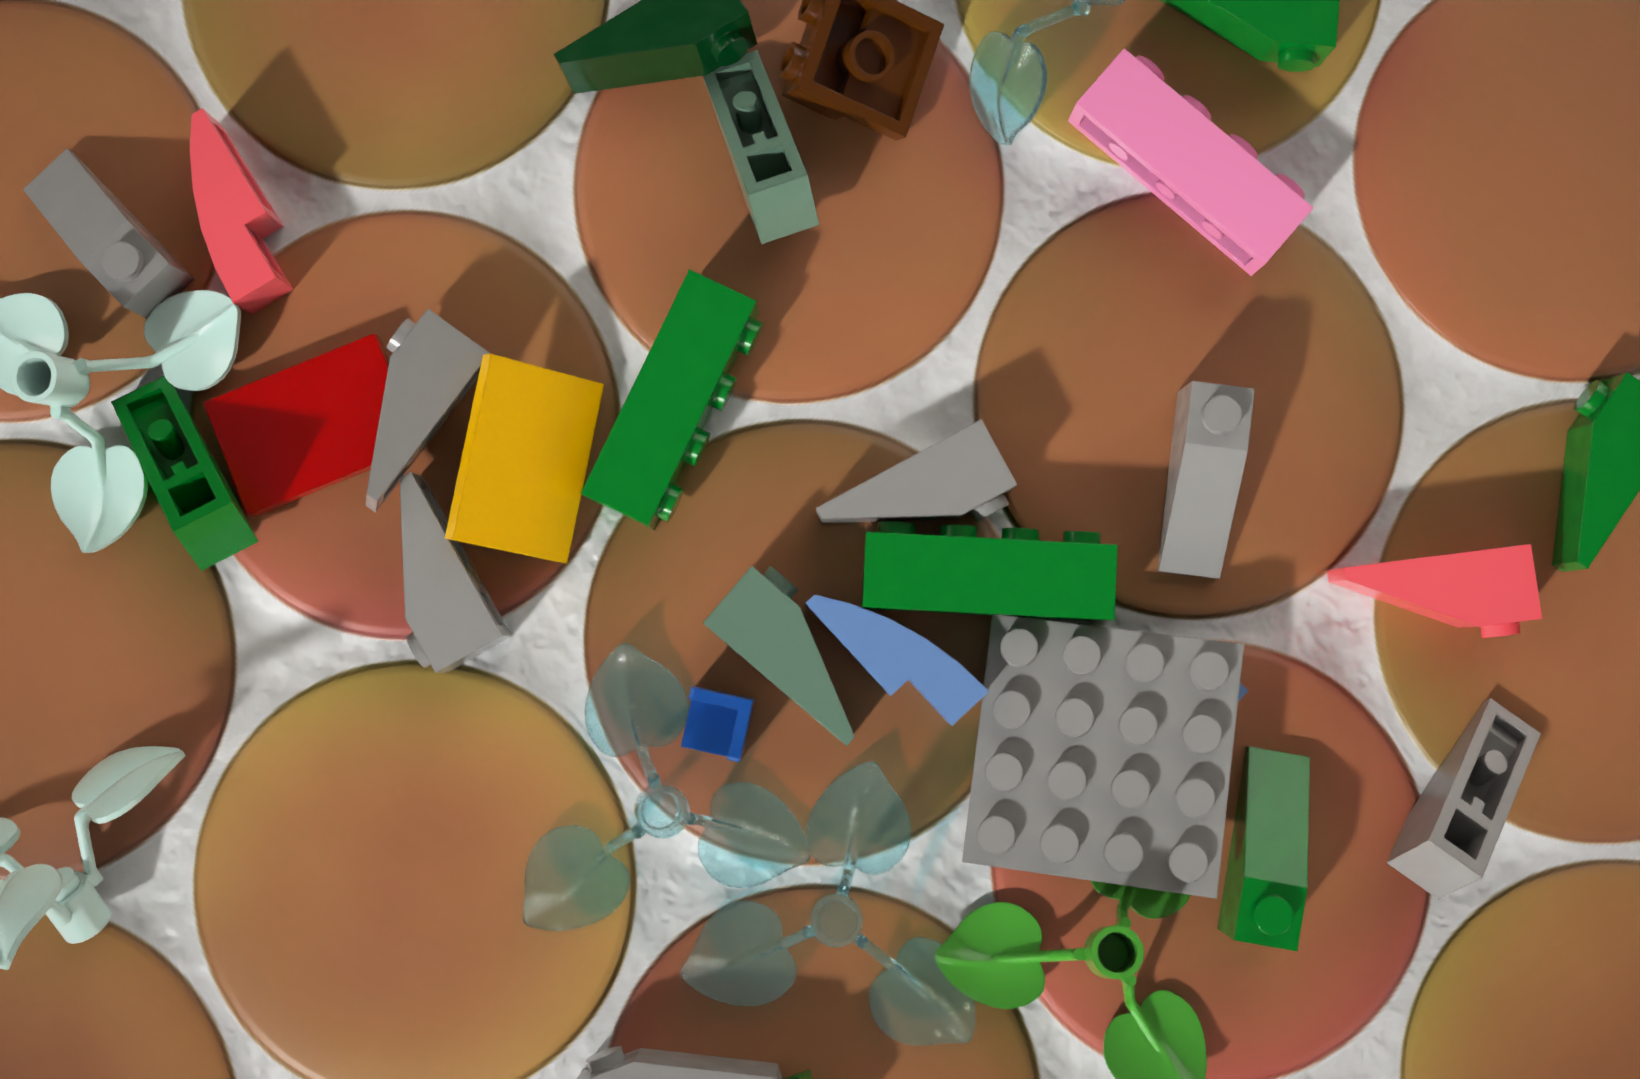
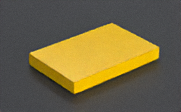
M483 354L444 539L567 564L604 384L494 354Z

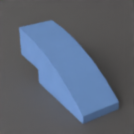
M815 594L805 603L888 695L892 696L904 683L909 681L943 719L952 726L989 692L967 669L928 639L890 618L851 603Z

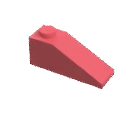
M1531 544L1327 570L1328 582L1457 628L1480 627L1482 638L1521 634L1519 622L1542 619Z

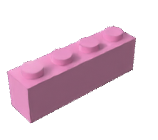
M1124 48L1077 101L1068 122L1252 276L1269 261L1314 207L1304 200L1305 194L1295 181L1283 174L1274 175L1257 160V152L1246 140L1235 134L1228 136L1211 122L1209 111L1200 101L1189 95L1181 96L1164 82V75L1156 64L1144 56L1138 55L1134 57Z

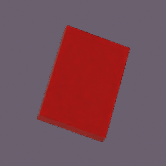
M373 333L203 402L247 516H258L371 470L389 366L388 357L378 335Z

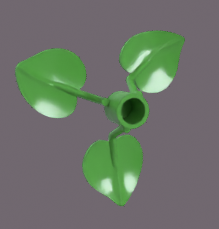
M1091 881L1093 888L1102 896L1120 900L1116 908V924L1093 931L1088 936L1084 948L1040 950L1042 931L1037 920L1019 905L1008 902L990 903L968 914L935 952L937 966L956 989L983 1005L1000 1009L1019 1008L1028 1005L1040 997L1045 987V975L1040 962L1085 960L1088 968L1097 976L1105 979L1121 980L1124 1002L1130 1013H1124L1113 1018L1104 1033L1103 1055L1105 1063L1115 1079H1205L1207 1055L1205 1038L1201 1023L1192 1007L1182 997L1167 990L1154 991L1140 1005L1136 1000L1134 985L1137 980L1134 974L1142 965L1144 948L1138 935L1130 929L1131 920L1128 918L1130 907L1144 918L1159 919L1167 917L1179 911L1187 903L1191 895Z

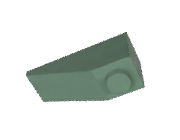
M758 50L745 54L732 65L721 66L708 75L703 76L761 244L818 226L819 220L808 174Z
M751 566L703 624L844 745L848 746L855 736L801 608L791 599L798 589L772 566L763 575Z

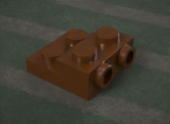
M802 0L798 19L807 24L800 44L792 42L781 60L778 75L787 80L782 96L833 120L846 117L896 141L905 138L944 24L897 0Z

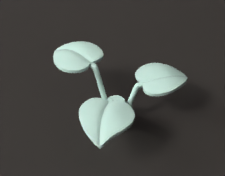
M196 290L179 293L165 299L152 310L144 324L146 341L156 353L146 357L87 360L83 358L74 360L60 356L68 345L69 330L62 310L51 299L32 293H18L0 298V388L9 394L17 395L24 401L51 406L50 414L52 418L66 422L88 439L92 447L77 446L68 450L55 465L51 476V494L55 509L62 522L76 538L82 553H95L121 538L139 517L148 492V479L134 449L123 445L112 446L106 449L104 437L71 412V407L82 401L89 392L90 378L88 374L91 372L153 368L162 364L163 373L167 381L179 389L202 391L217 385L231 370L236 359L239 344L241 310L238 305L232 302L229 296L215 291Z
M162 746L129 748L106 757L89 770L79 781L72 792L71 798L75 805L81 808L75 814L74 822L84 868L82 872L74 871L70 867L56 870L47 864H35L24 868L13 857L5 854L19 839L21 831L12 820L0 817V867L10 872L6 880H0V969L8 970L22 941L45 914L65 941L72 944L84 942L94 937L107 925L111 918V910L94 888L103 881V876L96 868L89 823L91 820L98 824L107 823L132 809L186 757L183 751L179 748Z

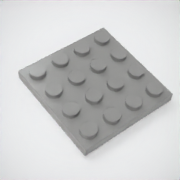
M992 615L984 687L989 692L982 698L962 862L1217 899L1244 644L1007 615Z

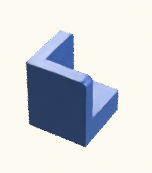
M696 685L691 686L689 694L691 702L681 747L726 756L727 760L740 762L743 758L756 698Z

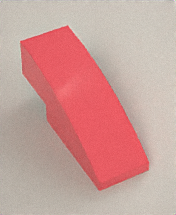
M201 108L192 114L190 137L192 187L201 231L213 265L232 302L253 315L294 290L263 240L284 226L224 127L207 111Z

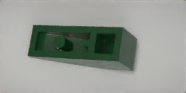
M641 0L553 55L574 94L705 76L721 66H729L736 63L746 54L748 49L758 43L749 13L740 0Z

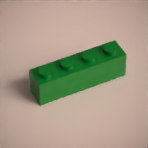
M689 269L581 492L583 496L653 530L659 519L666 522L670 521L684 492L683 488L676 485L686 463L694 467L697 465L708 444L711 433L703 430V427L712 409L715 408L722 411L734 390L737 378L729 373L739 353L746 356L750 355L763 328L764 323L756 319L759 313L756 300Z
M878 522V532H866L861 608L1111 621L1115 620L1118 545L1101 544V533L1088 531H1064L1063 542L1039 541V530L1029 528H1002V537L999 539L977 537V527L969 525H940V535L915 534V523Z

